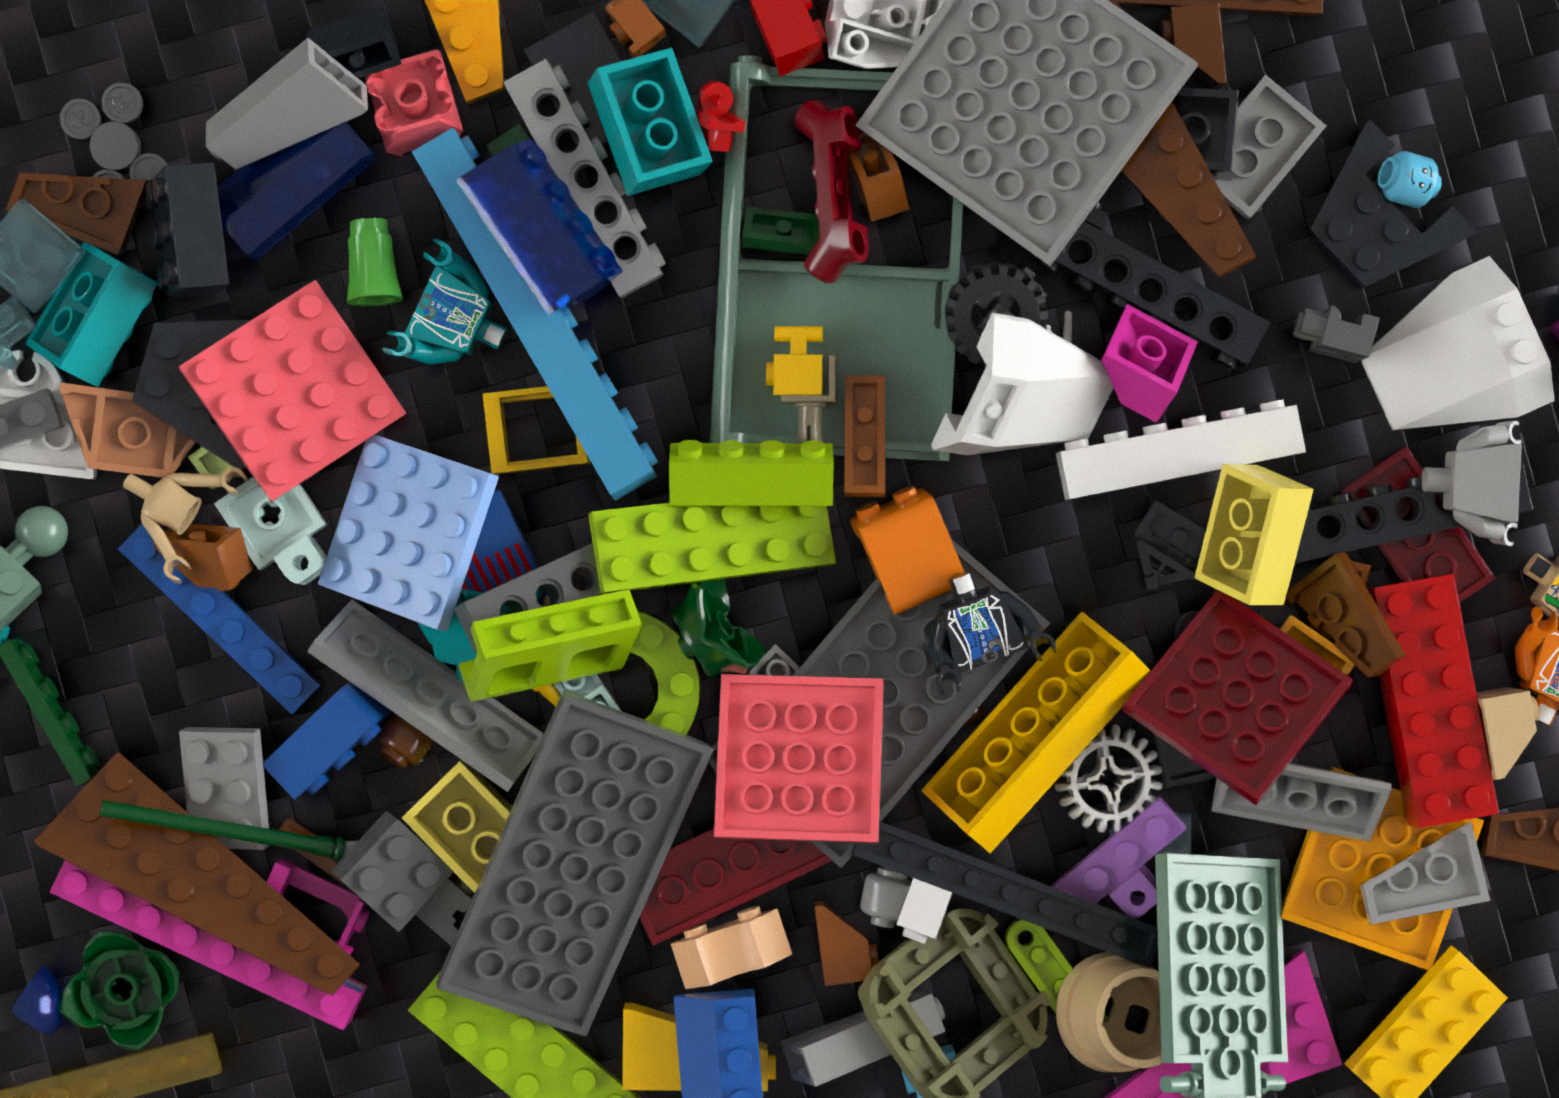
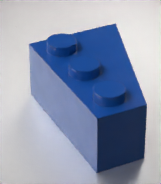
M349 682L340 688L263 762V767L294 800L305 791H308L312 796L330 780L325 774L333 766L339 771L356 755L352 749L361 742L365 746L382 731L379 724L393 711Z

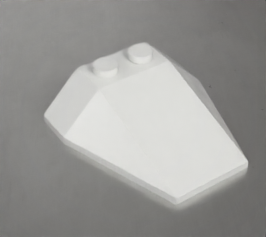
M1490 256L1451 273L1372 346L1368 358L1361 360L1392 430L1516 418L1555 401L1551 364L1517 287Z

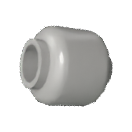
M878 867L877 872L869 873L866 876L860 908L865 914L872 916L871 924L894 928L895 921L899 919L912 883L908 876L885 867Z

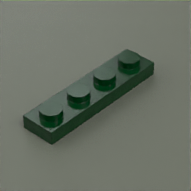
M21 638L10 639L0 645V657L77 787L88 784L99 772L97 769L100 766L99 760L89 746H83L76 734L80 730L74 717L68 711L63 712L56 700L59 697V692L52 680L47 676L43 678L36 666L39 662L36 652L28 642L23 643Z

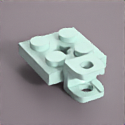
M254 477L236 488L239 492L238 496L227 494L214 503L229 527L241 528L248 555L258 570H263L273 562H276L283 574L291 582L302 585L309 584L321 575L327 556L312 536L328 524L300 484L271 503ZM267 504L273 508L279 506L281 509V513L278 515L279 521L275 525L271 521L266 523L262 521V517L266 514L264 507ZM307 557L308 567L302 570L301 561Z

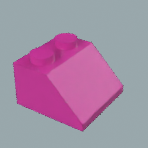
M1129 304L1125 306L1102 357V362L1120 403L1157 422L1177 394L1198 342Z

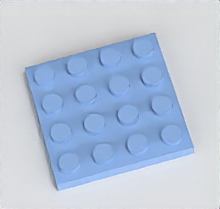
M373 435L365 441L318 584L434 629L447 632L499 476Z

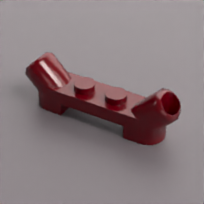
M811 100L802 104L795 115V127L814 142L815 162L813 163L812 171L817 186L815 213L819 220L820 238L805 258L804 266L805 270L816 279L826 284L836 283L847 265L864 262L869 252L867 227L854 222L852 218L848 153L862 150L861 130L855 126L859 120L850 106L831 110L821 101Z

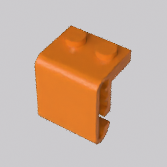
M909 486L895 492L892 495L894 500L880 506L878 502L862 506L856 510L857 516L849 519L855 535L863 544L877 580L882 584L886 594L885 599L894 616L951 591L952 588L948 579L964 572L934 498L922 488L916 490L915 486Z

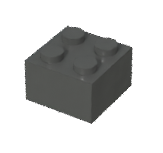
M388 811L384 812L331 870L398 932L404 928L454 872Z

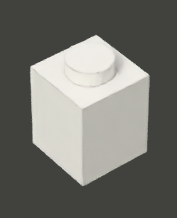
M913 878L896 924L905 928L902 936L923 944L926 943L927 937L936 939L952 892Z

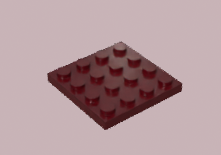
M1217 590L1123 704L1122 711L1257 806L1350 688L1353 679L1234 597Z

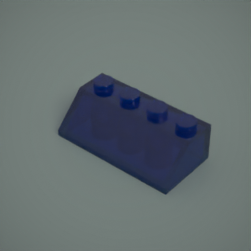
M346 121L240 167L217 187L222 226L247 256L257 260L377 159V157Z
M532 139L508 146L462 175L456 181L549 316L594 297L623 272L616 262L614 253L602 242L594 230L589 217L580 210L571 197L567 185L558 178L547 162L545 153L536 146Z

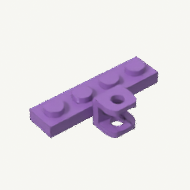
M1158 796L1154 802L1145 807L1143 812L1135 815L1133 821L1124 824L1120 831L1112 834L1054 882L1051 887L1095 904L1109 893V896L1124 913L1138 919L1157 904L1156 878L1144 864L1184 832L1186 825L1164 800ZM1139 890L1142 891L1144 894L1135 895L1132 892Z

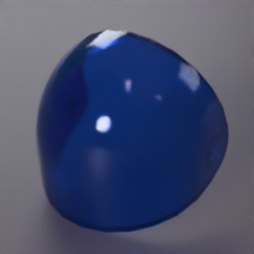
M42 965L15 1002L13 1013L31 1027L52 1036L64 1018L59 1012L63 989L57 979L44 965Z

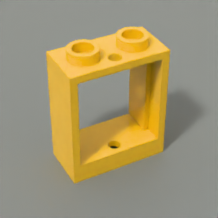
M548 386L483 393L492 474L499 475L590 464V459L577 437V455L510 462L504 404L552 399L554 397Z

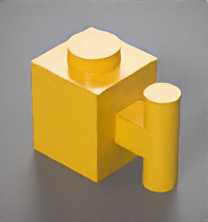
M775 326L774 342H790V354H774V362H766V386H774L773 395H823V354H807V342H823V326Z

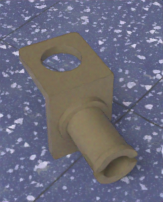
M829 355V395H781V403L783 405H794L795 408H798L797 443L809 440L810 427L811 440L823 443L822 408H825L826 405H838V359L836 355Z

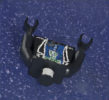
M971 571L958 573L948 579L955 599L939 605L940 614L933 619L927 645L934 671L938 674L936 683L938 694L944 695L942 682L945 680L953 681L956 684L957 692H959L962 682L960 673L1029 648L1027 641H1031L1030 647L1033 656L1038 661H1043L1041 654L1037 651V647L1040 644H1049L1053 652L1056 653L1053 637L1043 633V628L1030 608L1007 591L998 592L993 586L978 590Z

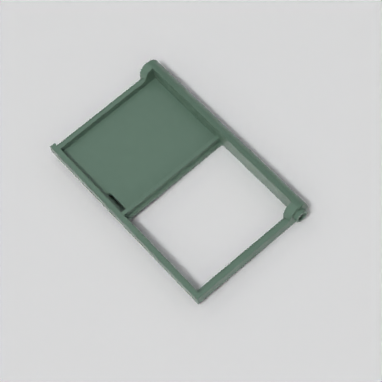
M739 56L738 62L730 64L729 88L733 94V103L729 111L746 120L744 133H732L730 151L725 152L710 443H721L726 440H736L741 443H762L767 440L797 443L798 408H795L794 405H783L781 403V395H773L774 386H766V362H774V354H790V342H774L775 326H823V342H807V354H823V395H829V355H836L838 359V405H826L825 408H822L823 443H833V455L845 456V375H885V458L949 461V452L935 451L932 449L931 444L945 413L952 414L955 344L950 340L947 332L945 303L949 296V290L952 285L957 283L959 277L963 203L953 197L950 263L946 269L851 264L847 265L836 283L826 284L807 272L804 262L744 259L741 256L750 89L753 86L880 92L893 74L891 72L801 68L780 77L776 67L762 64V58L758 56ZM811 427L809 428V440H811Z

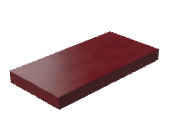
M1403 447L1339 490V493L1351 492L1352 498L1355 499L1368 496L1367 488L1391 483L1392 490L1407 487L1406 479L1422 476L1423 469L1409 448ZM1437 493L1435 497L1436 506L1439 510L1445 511L1443 499ZM1406 498L1400 499L1396 505V513L1400 519L1406 520L1412 513V504ZM1366 506L1362 507L1356 516L1364 529L1368 528L1373 522V513ZM1461 526L1376 545V548L1399 582L1454 574L1459 603L1496 579Z

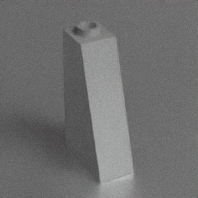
M307 38L206 121V147L215 158L224 160L233 168L238 169L362 115L368 110L367 85L312 40Z
M922 991L912 993L907 1000L932 1037L945 1032L942 1023L945 1014L940 1001L933 997L932 993ZM864 1011L780 1041L792 1079L815 1087L891 1055L868 1021Z

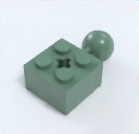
M36 506L26 510L16 523V539L6 549L0 546V632L42 594L40 583L23 565L33 556L48 557L56 554L67 541V523L64 517L53 508Z

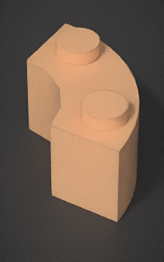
M754 906L738 912V919L711 928H707L706 923H702L683 931L685 938L677 940L670 945L685 989L710 986L745 972L765 968L792 955L778 909L761 912L760 906Z

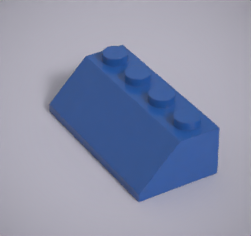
M754 988L674 995L682 1098H763Z

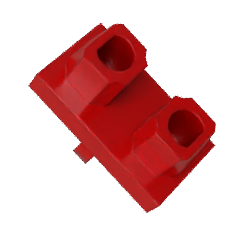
M710 81L700 89L698 95V105L700 108L694 105L693 108L708 150L729 152L732 133H744L746 120L729 111L733 103V94L726 84L719 81Z

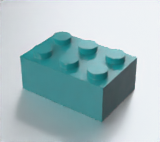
M672 48L596 69L587 84L627 196L701 175L713 162Z

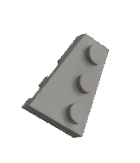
M1471 821L1360 885L1369 925L1490 901Z

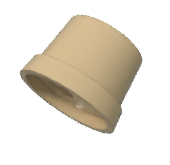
M1108 952L1092 955L1077 964L1065 978L1056 1002L1058 1031L1069 1052L1087 1067L1109 1073L1128 1072L1162 1064L1159 971L1154 967L1149 968ZM1109 997H1111L1112 1006L1108 1019L1103 1022L1105 1007ZM1131 1005H1137L1148 1010L1144 1031L1140 1034L1127 1030L1124 1025Z

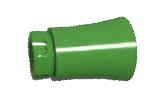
M361 218L350 221V237L347 239L349 283L346 303L352 306L372 307L390 305L402 301L403 297L393 255L392 236L389 234L387 219Z

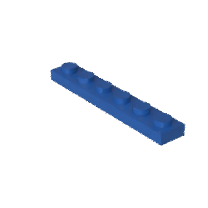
M143 524L118 548L124 556L291 714H295L322 686L316 678L224 591H217L215 588L198 587L176 567L173 569L172 575L179 578L183 583H173L164 573L166 561L163 555L155 549L153 539Z

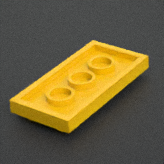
M1450 946L1344 1064L1381 1098H1418L1508 997L1460 951Z

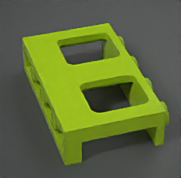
M627 589L474 621L470 630L478 651L475 660L459 663V669L470 702L623 669L642 626L630 590Z

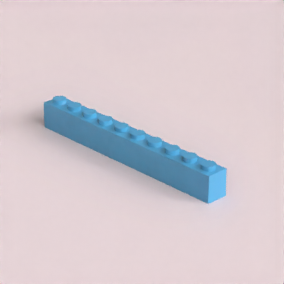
M453 127L413 150V155L609 494L616 501L656 478L657 475L652 468L653 465L658 463L647 442L639 445L632 434V431L636 430L638 426L626 407L619 411L612 397L618 394L607 373L599 376L593 367L592 362L598 359L586 338L579 342L572 328L576 327L578 323L566 304L560 308L557 305L552 294L556 293L558 289L547 270L539 274L532 261L539 256L527 236L522 239L518 238L513 226L519 222L507 202L501 206L497 202L493 193L498 191L499 188L488 169L482 172L479 171L474 159L480 155L469 136L460 138Z

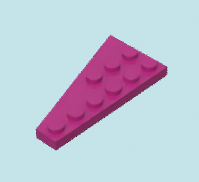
M1302 949L1290 957L1291 960L1284 964L1288 1062H1260L1261 1071L1267 1075L1280 1074L1284 1076L1286 1084L1343 1065L1306 953ZM1162 1063L1146 1068L1142 1072L1136 1073L1104 1098H1192L1184 1097L1180 1093H1164L1159 1085L1160 1079L1163 1076H1179L1182 1072L1191 1071V1063Z

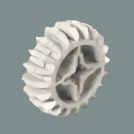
M1111 725L1109 736H1106L1105 729L1103 728L1096 735V738L1088 744L1062 773L1061 776L1066 777V781L1054 784L1056 791L1068 790V794L1059 800L1062 806L1075 803L1068 813L1072 819L1079 817L1083 812L1085 813L1081 823L1085 828H1089L1096 818V827L1099 832H1105L1108 821H1111V826L1115 832L1120 831L1122 828L1120 819L1124 818L1126 823L1133 821L1134 817L1132 814L1135 811L1138 813L1144 811L1145 808L1142 807V804L1145 800L1149 803L1155 801L1156 797L1148 794L1150 788L1162 789L1163 784L1161 782L1151 780L1152 775L1162 773V767L1159 765H1148L1149 762L1155 760L1157 753L1151 750L1142 754L1141 752L1146 748L1148 741L1145 738H1140L1132 744L1135 731L1127 729L1122 738H1119L1120 727L1118 725ZM1109 746H1118L1127 750L1136 761L1138 767H1117L1113 756L1110 755ZM1097 749L1095 768L1090 773L1077 777L1078 769L1084 758ZM1106 766H1108L1109 771L1121 775L1117 777L1116 782L1112 781L1114 785L1110 787V791L1102 782H1096V780H1099L1100 774L1104 775L1102 772L1107 769ZM1139 779L1138 787L1133 797L1126 804L1119 807L1122 788L1126 784ZM1086 788L1088 790H1100L1103 800L1106 802L1107 810H1098L1088 806L1078 790Z

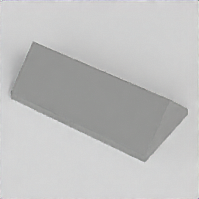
M1290 763L1257 806L1217 778L1211 811L1370 841L1391 792V783L1379 779Z

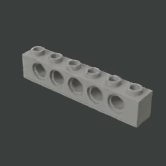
M544 59L504 81V85L618 296L623 298L664 276L660 267L666 264L655 242L648 246L642 236L641 231L647 227L636 207L628 210L621 197L626 194L623 182L617 172L609 174L603 160L608 158V154L598 136L592 139L588 136L583 125L590 121L579 101L577 100L571 104L564 89L569 87L570 84L559 64L552 68L550 63ZM548 96L557 97L560 102L559 111L551 117L542 116L539 111L540 102ZM569 131L577 133L579 145L576 150L570 153L560 151L558 146L560 136ZM585 167H593L598 172L596 185L588 189L581 188L577 181L578 173ZM605 202L614 203L618 210L617 218L610 224H601L596 216L598 207ZM626 237L634 239L637 245L636 254L629 260L619 259L615 252L617 242Z

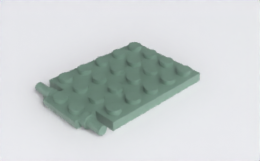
M1172 853L1155 854L1162 1063H1191V1071L1182 1072L1179 1076H1163L1159 1083L1161 1091L1164 1093H1180L1184 1097L1262 1098L1261 1095H1264L1267 1091H1282L1286 1085L1284 1076L1280 1074L1267 1075L1260 1070V1062H1288L1282 918H1280L1282 913L1280 859Z

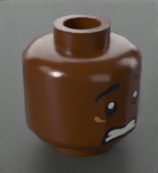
M394 712L377 736L381 746L379 753L402 769H406L408 765H420L436 743V741Z

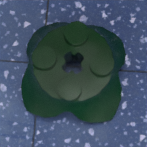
M724 579L691 584L684 601L671 609L672 618L682 634V637L678 639L681 651L690 660L696 657L701 663L704 672L711 679L725 672L747 673L748 669L760 662L767 650L750 632L740 626L736 627L730 624L727 619L730 602Z
M100 931L85 945L82 954L84 966L65 985L60 999L59 1012L77 1026L84 1028L101 1027L105 1029L109 1039L118 1047L138 1051L157 1033L166 1005L175 998L178 992L179 971L163 952L143 946L136 939L125 933ZM121 978L132 984L131 996H128L125 991L119 992L116 985L122 982Z

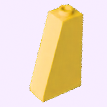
M625 1003L623 1009L622 1090L681 1091L675 1015L636 1003ZM759 1041L763 1091H768V1079L776 1080V1055H768V1043Z

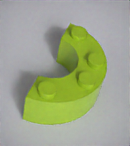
M637 611L642 626L630 652L642 657L652 667L658 681L657 703L653 712L644 720L686 735L695 718L700 698V677L695 658L690 660L683 654L678 644V639L681 635L674 628L658 617L646 612Z

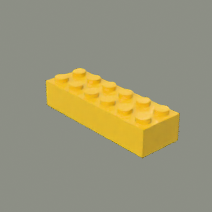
M1083 612L1056 639V653L1053 652L1050 646L1042 655L1043 661H1037L921 790L965 833L990 854L1123 707V704L1150 673L1148 667L1129 648Z

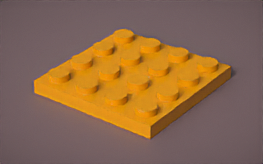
M1332 766L1329 769L1331 771L1352 774ZM1391 788L1370 841L1312 830L1307 831L1282 901L1280 918L1429 970L1434 964L1453 908L1369 925L1360 885L1467 822H1472L1477 842L1484 820L1473 818L1424 828L1408 826L1401 791Z

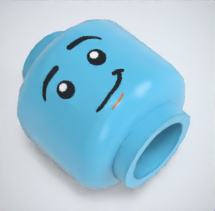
M1400 151L1383 162L1378 174V185L1382 188V193L1387 200L1419 208L1438 194L1441 188V177L1438 173V166L1433 159L1407 151Z

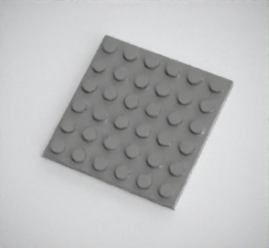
M945 0L855 126L1048 266H1051L1189 79L1198 64L1191 57L1108 0Z

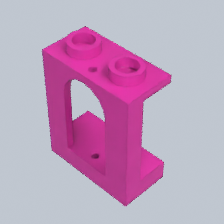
M283 858L277 861L267 883L283 896L289 884L337 906L344 912L348 923L341 939L335 943L351 956L354 948L349 946L348 943L353 932L361 933L371 911L365 909L367 903L352 890Z

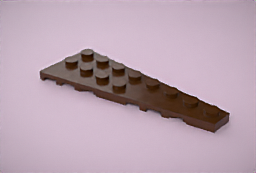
M1108 0L1121 9L1117 0ZM1171 102L1127 161L1121 172L1158 210V213L1184 238L1206 265L1221 278L1255 260L1256 255L1174 104Z
M119 752L110 759L33 841L40 848L331 996H334L360 966L355 959L215 836L99 816L102 800L188 814Z

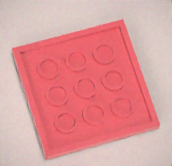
M316 280L179 366L183 376L271 503L406 414L404 408Z
M721 674L714 837L879 843L884 679Z

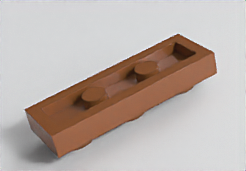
M845 375L844 496L885 497V375Z

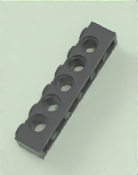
M593 543L455 607L454 610L474 652L478 651L470 630L472 623L500 616L501 605L510 607L514 613L543 607L536 600L537 589H542L548 593L550 597L549 606L603 595L600 594ZM573 572L583 577L585 582L584 591H579L573 586L571 582Z

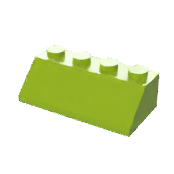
M684 440L680 443H670V505L833 506V443H822L817 440H808L803 443H782L777 440H767L762 443H741L736 440H726L721 443H700L696 440Z

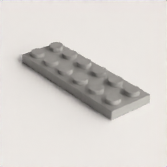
M351 600L313 641L308 650V653L507 792L535 756L544 736L541 731L494 698L470 702L465 684L457 679L454 670L438 661L434 656L354 600Z

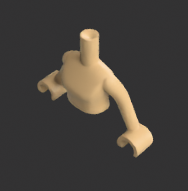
M228 468L222 475L172 473L162 478L154 486L133 474H129L125 479L123 487L144 499L141 510V522L166 561L164 573L173 583H183L179 578L172 575V571L176 566L184 565L190 570L191 566L185 559L176 555L167 536L158 524L167 526L181 535L192 523L202 504L201 498L191 495L180 485L190 487H224L229 494L238 496L239 492L229 486V483L234 477H241L243 480L248 481L246 475L239 468Z

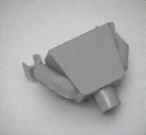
M1519 421L1500 422L1494 426L1480 428L1461 439L1456 446V451L1446 452L1445 468L1425 467L1422 473L1423 491L1443 492V508L1453 511L1456 522L1478 537L1486 538L1494 544L1513 546L1514 542L1507 539V531L1509 528H1517V524L1514 522H1518L1522 441L1521 439L1515 440L1513 438L1512 428L1519 425Z

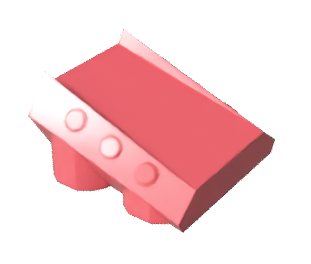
M439 50L402 59L401 65L365 76L368 93L375 110L376 125L382 136L386 153L402 157L404 153L419 148L453 127L459 136L463 132L443 57Z

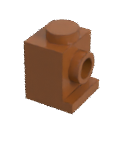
M612 0L605 8L614 22L609 26L613 34L623 45L628 42L632 44L628 48L632 58L644 55L666 37L665 28L642 0Z

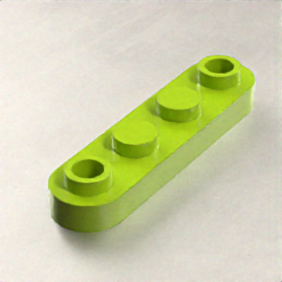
M1016 919L1006 929V946L1038 991H1045L1050 1007L1056 1014L1058 993L1065 978L1073 968L1043 927L1022 919ZM1027 930L1031 933V940L1029 943L1022 945L1018 942V935L1020 932ZM1105 1012L1103 1022L1108 1019V1016L1105 1014Z

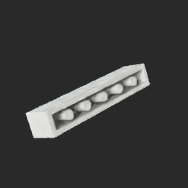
M1284 400L1260 404L1261 412L1246 415L1245 408L1243 407L1221 412L1222 420L1207 423L1206 416L1203 415L1183 419V428L1167 430L1166 423L1143 427L1144 435L1128 438L1127 431L1103 435L1105 443L1089 446L1088 438L1064 443L1066 451L1056 453L1065 500L1222 469L1223 463L1249 464L1304 453L1306 449L1297 405L1285 407Z

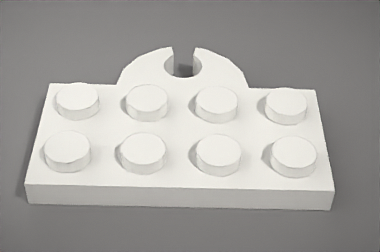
M11 351L1 356L0 405L46 388L51 389L64 427L1 449L0 469L96 480L98 469L87 467L59 389L60 383H65L59 368L39 353L34 352L32 361L36 366V374L30 381L22 382L17 376V368L24 360L23 351Z

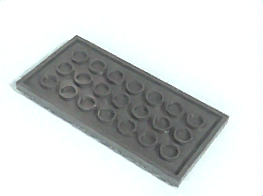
M952 540L964 572H972L978 590L993 586L998 592L1007 591L1030 608L1043 631L1050 622ZM876 579L793 676L884 679L879 818L881 822L1028 648L960 673L962 682L959 692H957L956 684L953 681H943L944 695H940L936 690L938 674L934 671L927 645L933 619L940 614L939 605L955 599L953 591L951 590L894 616L885 599L886 594L882 584ZM1027 641L1028 646L1030 647L1031 641ZM810 841L840 868L852 856L850 854L854 843Z
M563 690L436 981L437 988L586 1037L714 751L712 745Z

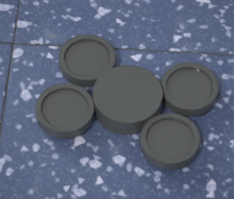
M121 82L112 84L105 90L102 96V108L106 116L115 122H107L101 125L102 116L100 110L94 103L85 99L71 100L62 108L60 113L62 129L66 134L76 139L84 140L91 138V155L101 167L106 168L105 170L98 171L92 177L126 179L117 171L130 168V179L150 181L164 166L169 165L159 155L152 153L140 155L141 141L138 134L130 126L124 124L136 120L143 110L142 95L134 86Z

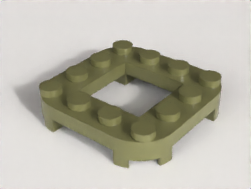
M966 908L946 912L936 939L927 937L926 943L923 944L908 938L871 968L858 989V997L862 1002V1007L868 1021L915 1090L923 1098H979V1092L1029 1050L1039 1048L1047 1038L1045 1034L1048 1020L1046 1007L1050 1006L1049 999L1045 991L1037 992L994 930L999 924L989 914L983 915L978 911ZM959 954L1002 1017L953 1058L948 1060L907 998L911 996L910 992Z

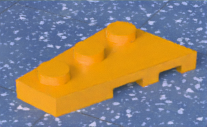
M425 0L467 104L505 90L503 83L504 72L499 0Z

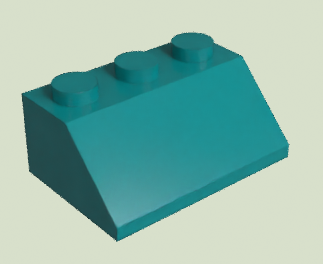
M83 242L25 344L58 368L98 387L102 379L110 373L113 367V360L121 346L130 338L133 326L143 308L147 307L151 302L157 282L98 247Z

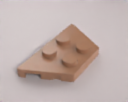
M60 383L59 389L88 468L164 478L169 474L175 473L182 460L195 444L193 440L132 402L133 392Z

